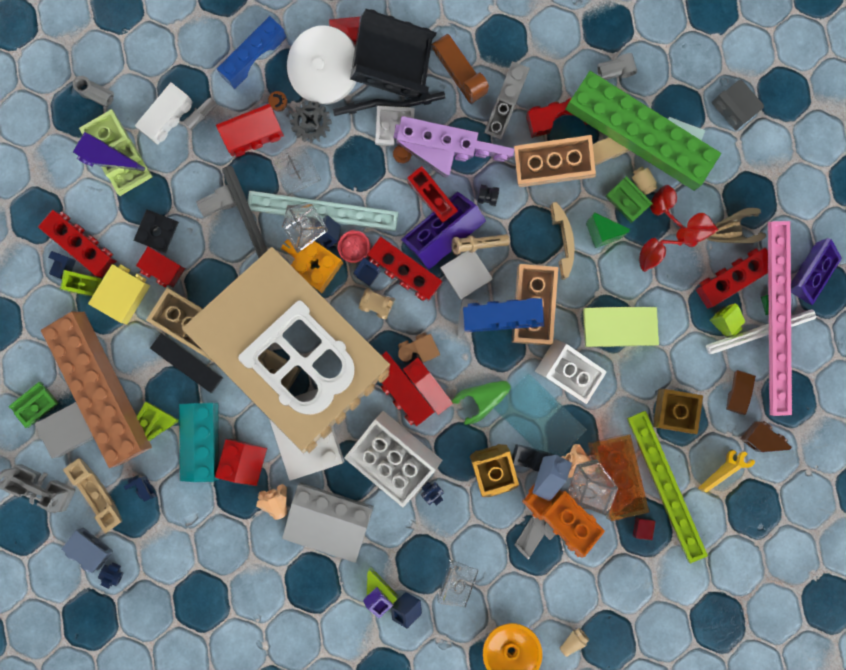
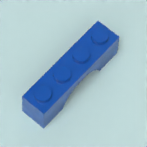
M269 16L217 68L221 77L236 89L248 77V72L256 59L266 51L275 50L287 38L284 29Z

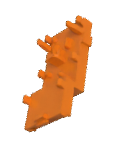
M534 484L528 490L529 493L522 502L533 512L532 515L535 518L544 519L554 529L553 532L566 542L565 544L570 551H575L574 554L577 557H585L605 530L565 490H559L550 501H547L532 493Z

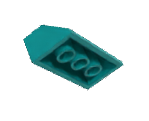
M218 403L179 404L180 481L215 482L219 480V478H215L219 465Z

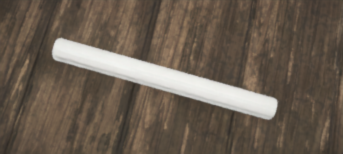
M811 309L792 315L791 327L815 319V311ZM769 324L706 345V350L708 354H714L769 335Z

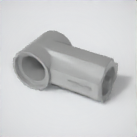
M623 54L615 60L598 64V76L608 80L620 76L621 78H627L635 75L637 68L633 54Z
M78 76L73 80V87L81 97L90 99L105 107H108L113 102L114 92L90 81L87 77ZM83 85H88L85 90H81Z
M228 185L216 189L214 194L196 201L204 217L221 209L227 210L236 206Z

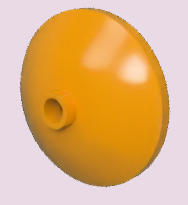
M507 623L498 626L487 636L483 646V661L487 670H539L542 662V647L535 633L528 627L517 623ZM510 647L515 649L513 653L508 652Z

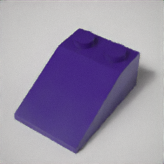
M84 132L73 150V153L78 155L77 160L91 167L97 165L100 167L144 171L146 169Z

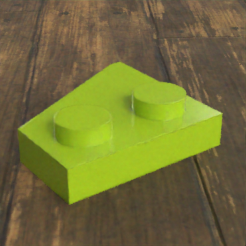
M149 402L144 403L137 415V419L148 441H151L179 421V419Z

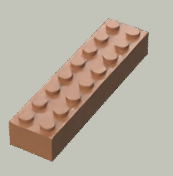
M71 311L41 329L108 467L113 468L122 465L151 449L152 446L147 440L145 432L85 312Z

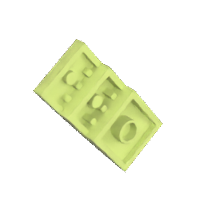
M112 109L79 128L82 135L86 132L95 136L146 168L144 171L102 167L119 196L152 178L138 150Z
M600 307L583 309L585 347L659 345L657 307Z

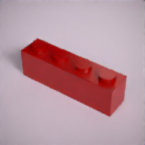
M386 351L381 356L390 364V372L380 387L386 395L391 394L395 400L392 402L398 410L403 409L407 415L404 417L411 426L413 424L418 426L435 411Z

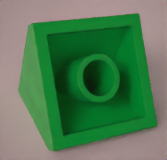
M595 212L586 222L595 248L620 240L630 230Z

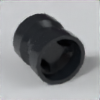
M481 184L477 203H489L491 206H496L500 188H488L487 185Z

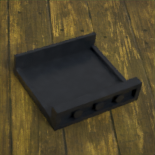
M365 9L359 20L350 80L422 101L427 96L429 87L425 85L431 43L437 32L413 25L411 22L395 19L393 16L378 13L372 9Z

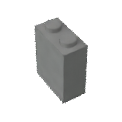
M76 402L35 423L51 458H59L94 440Z

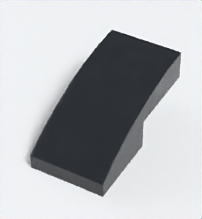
M516 444L512 461L513 465L528 467L533 471L539 472L543 457L554 454Z

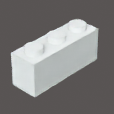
M170 82L135 124V127L158 145L166 139L171 128L177 126L180 117L190 110L193 101L187 94Z

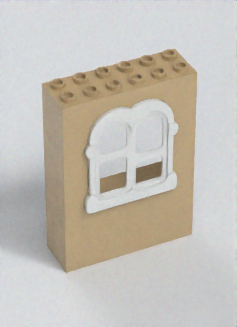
M273 247L266 251L182 328L202 351L303 454L306 451L310 453L318 445L316 442L321 437L323 439L332 432L331 427L335 423L339 425L347 417L346 412L349 409L353 411L361 403L360 398L364 395L366 397L374 391L375 384L378 381L382 383L389 376L390 364ZM297 320H302L322 340V343L308 357H302L283 338V333ZM272 343L279 344L290 356V360L275 374L270 373L258 361L259 355ZM329 349L342 361V370L334 378H324L312 366ZM297 365L317 384V395L311 401L301 402L297 400L281 384V379Z

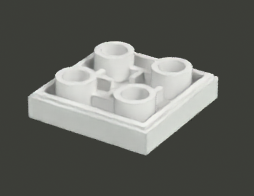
M466 251L440 267L460 300L493 280L476 252L470 253Z

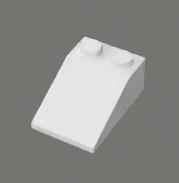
M557 339L554 340L535 372L585 404L588 403L607 373L568 344Z

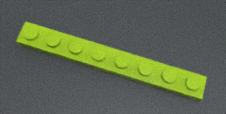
M642 411L628 417L627 421L688 563L691 564L707 557V552L647 412Z

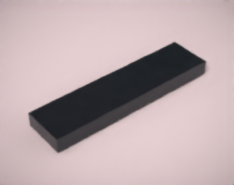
M163 333L158 336L150 347L152 351L210 393L214 392L223 379L221 375Z

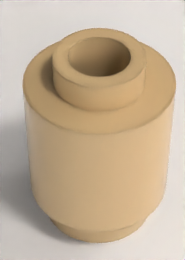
M642 166L633 172L634 176L631 178L645 196L658 188L656 186L657 182L649 168L644 169Z

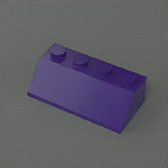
M456 192L449 198L458 212L442 223L432 213L401 239L412 254L428 270L452 251V239L454 237L459 239L467 238L486 222L478 206L460 192Z

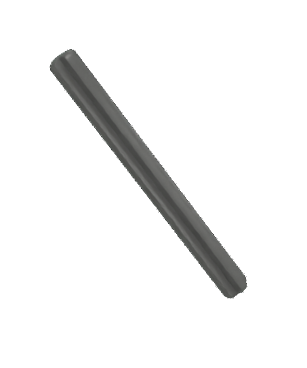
M226 166L222 169V172L258 258H260L268 251L233 167Z

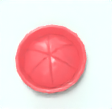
M351 230L345 232L340 237L337 249L343 260L349 263H357L367 257L370 251V242L364 233Z

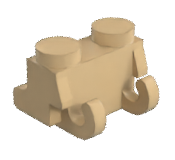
M367 287L361 297L359 309L365 312L372 310L377 313L376 316L379 318L387 319L395 298L385 297Z

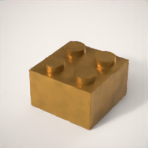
M658 389L653 427L698 434L703 395Z

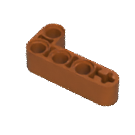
M449 34L444 35L431 44L436 56L470 104L488 93L489 85L486 78L481 72L476 74Z

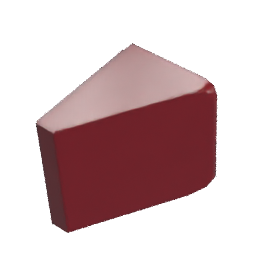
M636 517L633 537L653 540L656 521Z

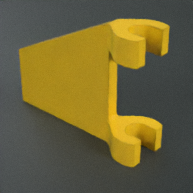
M730 450L726 455V462L701 484L698 489L707 493L739 469L752 467L755 461L750 459L745 463L744 457L748 455L745 451L740 452L737 460L734 461L733 455L737 452Z

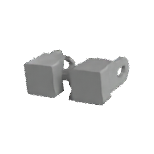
M22 464L0 472V489L18 497L31 495L29 503L32 505L34 504V498L37 495H41L42 498L37 503V506L49 513L66 511L76 491L75 488L57 480L49 481L46 489L41 486L48 474L44 472L41 475V473Z

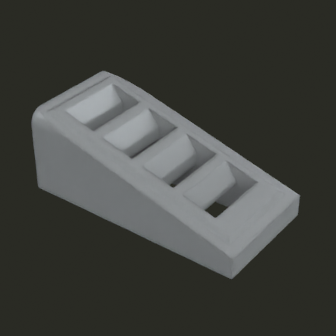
M462 299L456 334L457 338H461L465 332L463 307H468L469 303H477L478 300Z

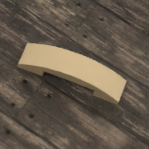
M553 202L550 206L553 225L560 224L566 257L559 261L561 280H566L569 277L574 261V237L565 212L557 202Z
M78 458L63 469L71 483L77 485L96 514L94 518L104 533L109 532L122 522L119 511L111 496L98 477L81 458Z

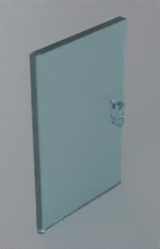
M529 373L494 408L535 449L560 457L587 430Z

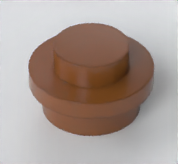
M400 145L393 151L395 161L401 164L409 162L412 154Z

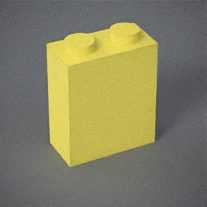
M112 264L88 304L118 322L127 325L151 285L145 283L147 279L136 273L133 276L130 274V269L121 264L117 267Z

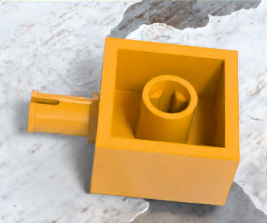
M309 238L303 248H299L287 239L284 242L287 246L283 244L281 250L294 257L291 266L314 289L322 294L343 265V261L311 238ZM318 263L320 267L313 269L312 265Z

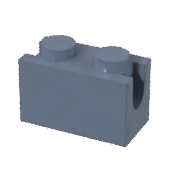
M85 528L76 530L61 549L65 552L67 558L77 561L81 564L80 567L84 571L94 573L95 570L98 571L113 552L112 549Z

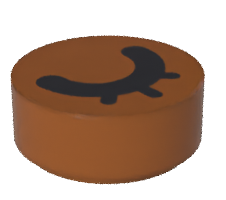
M280 91L271 93L268 98V103H270L274 111L280 112L287 107V98Z

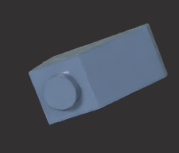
M558 455L543 457L532 493L550 501L566 483L572 463Z

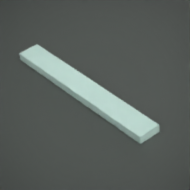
M249 191L247 201L251 211L318 221L328 215L339 224L395 232L399 214L396 211Z

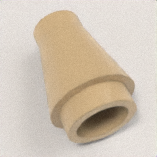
M578 628L571 632L559 648L568 657L570 654L587 646L586 643L589 641V638Z

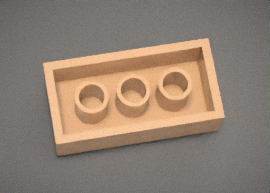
M592 135L514 146L519 187L596 177Z
M519 264L517 267L515 300L542 298L545 327L513 329L512 343L546 346L553 344L558 267Z

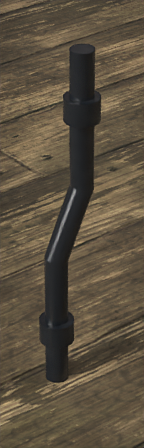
M443 91L434 94L428 93L422 101L414 99L404 101L373 99L356 104L354 102L348 103L347 106L333 109L334 116L347 113L351 115L357 113L356 111L377 106L412 107L421 104L425 106L432 104L431 102L446 99Z

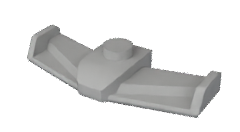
M568 492V494L581 507H584V505L571 492ZM532 515L516 541L515 546L529 560L544 535L551 540L556 534L553 532L554 529L544 519L540 520Z

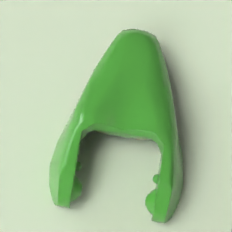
M497 381L470 387L460 391L452 399V403L458 404L464 397L471 396L478 405L479 413L471 418H465L463 423L464 425L474 424L481 421L509 393L511 386L507 381Z

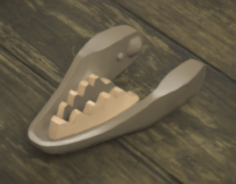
M746 208L715 224L719 230L706 239L722 243H756L767 237L766 233L760 232L758 235L747 238L743 235L741 220L743 218L757 217L761 214V210L758 208Z

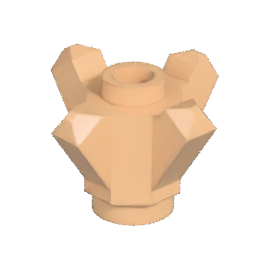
M574 444L571 452L566 456H562V458L572 463L568 478L580 474H590L594 469V461L586 455L580 444Z
M280 484L277 486V490L260 491L256 507L269 513L270 516H273L274 520L285 517L288 514L286 505L287 487L284 484Z

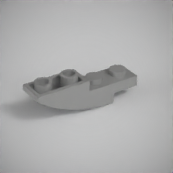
M512 61L486 126L485 134L502 140L530 70L529 67Z

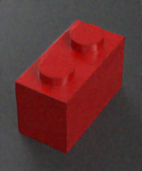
M150 247L146 248L136 264L141 269V274L148 278L151 276L157 278L156 283L165 288L167 285L174 288L186 269Z

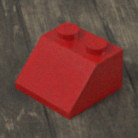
M231 438L226 439L215 478L257 486L268 448Z

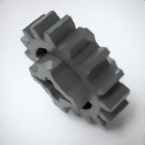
M309 101L308 105L302 102V108L296 106L297 113H291L294 118L290 120L291 125H293L291 129L293 132H296L297 138L302 136L303 142L307 139L310 140V143H313V139L320 142V136L326 138L325 131H330L328 126L332 124L331 119H328L330 114L325 112V106L320 108L319 102H316L315 105H312L311 101ZM323 117V124L321 127L319 122L322 120L321 118ZM301 118V119H302V123L300 124V127H299V119ZM306 119L310 120L311 122L314 121L315 125L310 122L308 123Z

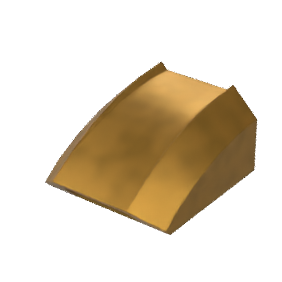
M497 444L496 446L475 451L470 455L482 497L496 496L512 491L519 486L511 453L507 445Z

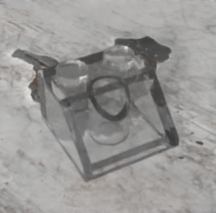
M594 459L576 465L568 491L579 506L607 515L618 487L599 461Z

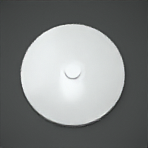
M331 26L312 27L300 34L292 44L287 59L288 77L295 91L304 99L313 103L319 102V104H332L346 97L356 84V81L350 80L355 51L354 42L344 32Z

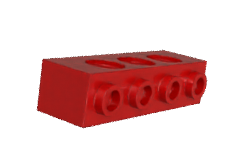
M52 210L38 228L91 273L103 278L111 265L117 262L112 257L114 254L106 247L102 249L98 246L99 241L90 235L88 237L83 233L85 229L79 224H72L69 221L71 217L66 213ZM67 227V232L63 235L62 230ZM81 239L82 243L77 247L76 242ZM93 251H96V256L93 259H91V253Z
M381 236L367 254L371 263L377 267H382L385 270L384 274L391 279L395 277L401 281L399 284L406 290L412 289L415 291V296L423 302L425 299L429 302L442 285V280ZM385 256H392L394 261L391 264H385L383 262ZM405 266L409 269V273L401 275L398 270ZM420 277L424 279L425 283L423 286L418 287L414 284V280Z
M766 247L758 250V248L753 249L747 253L749 257L746 259L739 258L731 263L733 267L728 270L724 267L715 273V278L710 279L708 277L699 283L700 287L695 290L707 309L714 307L768 273V250ZM749 262L754 265V271L749 269ZM733 272L738 275V281L733 279ZM717 282L721 283L722 291L716 288Z

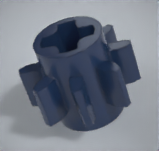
M427 482L422 487L424 492L420 495L429 506L432 503L437 506L443 501L441 496L444 494V491L436 482L432 485Z
M114 562L109 566L104 565L98 575V579L101 580L100 585L108 589L112 585L117 586L124 574L120 571L121 566Z

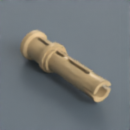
M508 234L479 238L471 235L462 239L454 237L452 239V250L455 255L465 251L473 253L477 249L508 246L510 239Z

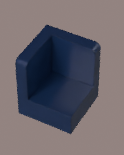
M327 215L315 224L311 239L328 249L338 242L341 225Z
M51 251L48 258L53 259L54 263L49 274L62 279L64 270L72 272L76 260Z
M363 258L353 272V275L371 287L381 271L379 267Z
M407 592L399 597L391 607L392 620L406 629L422 614L421 600Z

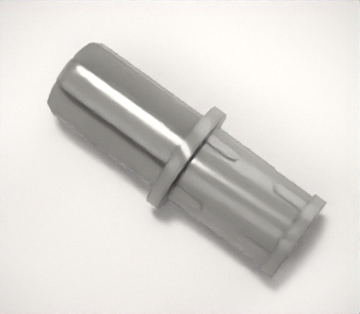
M208 98L198 109L194 108L195 111L183 122L192 131L203 119L206 120L205 117L217 106V103L212 98Z

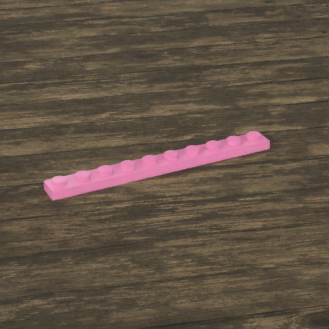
M790 221L768 222L770 415L781 416L792 415Z

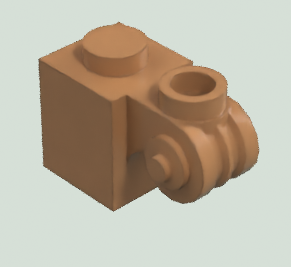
M426 332L416 336V340L411 343L407 340L398 344V355L403 362L410 361L413 356L412 353H417L422 363L440 356L432 335H427Z

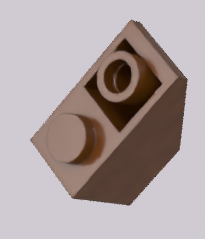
M754 421L741 437V440L756 452L784 451L792 448L787 443L788 439L781 434L773 432V427L765 421Z

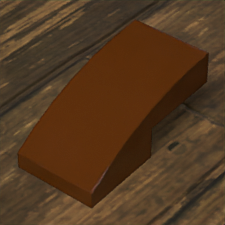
M739 370L734 373L732 390L728 393L726 410L746 415L754 389L755 375Z

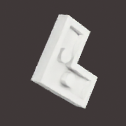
M377 106L375 145L394 146L393 137L396 124L400 125L402 116L414 119L415 108Z

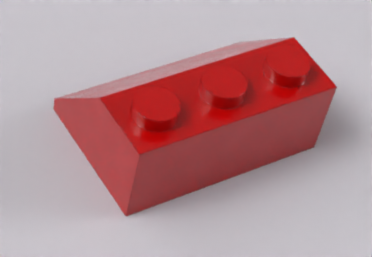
M270 103L216 124L217 130L232 157L242 156L246 153L245 151L250 149H259L265 143L277 142L281 139L280 137L284 136Z

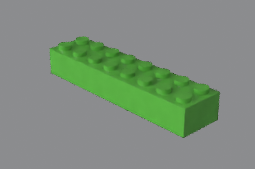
M592 71L588 72L565 109L693 191L702 186L722 154Z

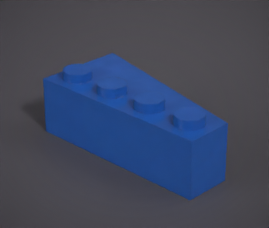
M529 298L521 301L507 300V302L503 303L491 301L487 302L486 305L469 303L468 307H463L465 332L545 327L542 298Z

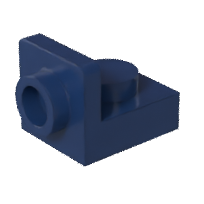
M134 476L127 480L129 484L123 486L125 490L136 486V493L144 502L157 496L147 476Z

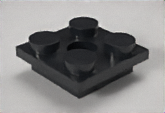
M146 209L133 241L166 253L179 222ZM160 227L161 234L155 237L153 230Z

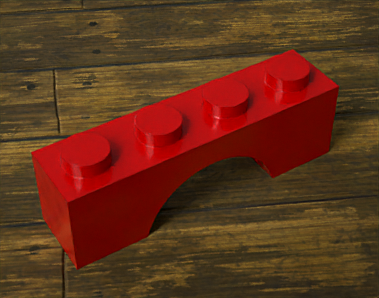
M572 98L567 99L563 103L552 102L542 108L541 106L532 107L526 115L531 138L550 134L553 122L563 115H573L565 110Z

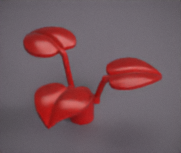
M664 185L657 191L651 202L653 204L650 205V209L655 215H661L665 212L681 228L676 234L678 240H661L660 242L656 238L648 240L642 247L639 256L642 271L646 272L662 262L666 255V247L663 244H677L679 246L685 244L688 247H694L698 242L705 240L719 230L705 213L695 214L688 221L687 228L683 226L668 210L674 207L677 202V193L670 185Z

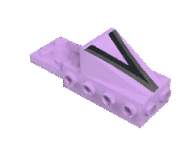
M404 116L401 117L400 125L396 124L393 137L397 139L396 144H399L445 178L450 175L454 156L455 160L466 162L475 153L476 157L486 158V156L494 157L493 160L504 162L513 157L514 148L477 141V132Z

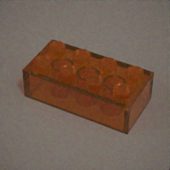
M622 434L588 442L606 518L610 521L649 513L631 435Z

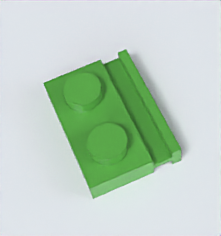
M627 176L605 196L630 223L653 204Z
M38 382L8 407L13 410L14 415L25 428H29L59 403L49 390L44 387V384Z

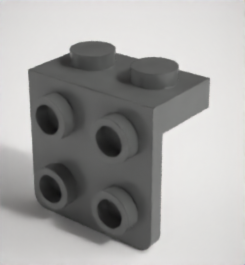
M738 80L712 101L715 108L735 131L764 108L763 103L742 80Z

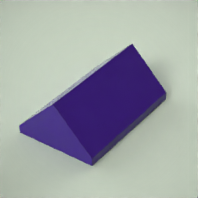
M826 238L815 243L791 281V293L810 305L814 304L842 259L832 239Z

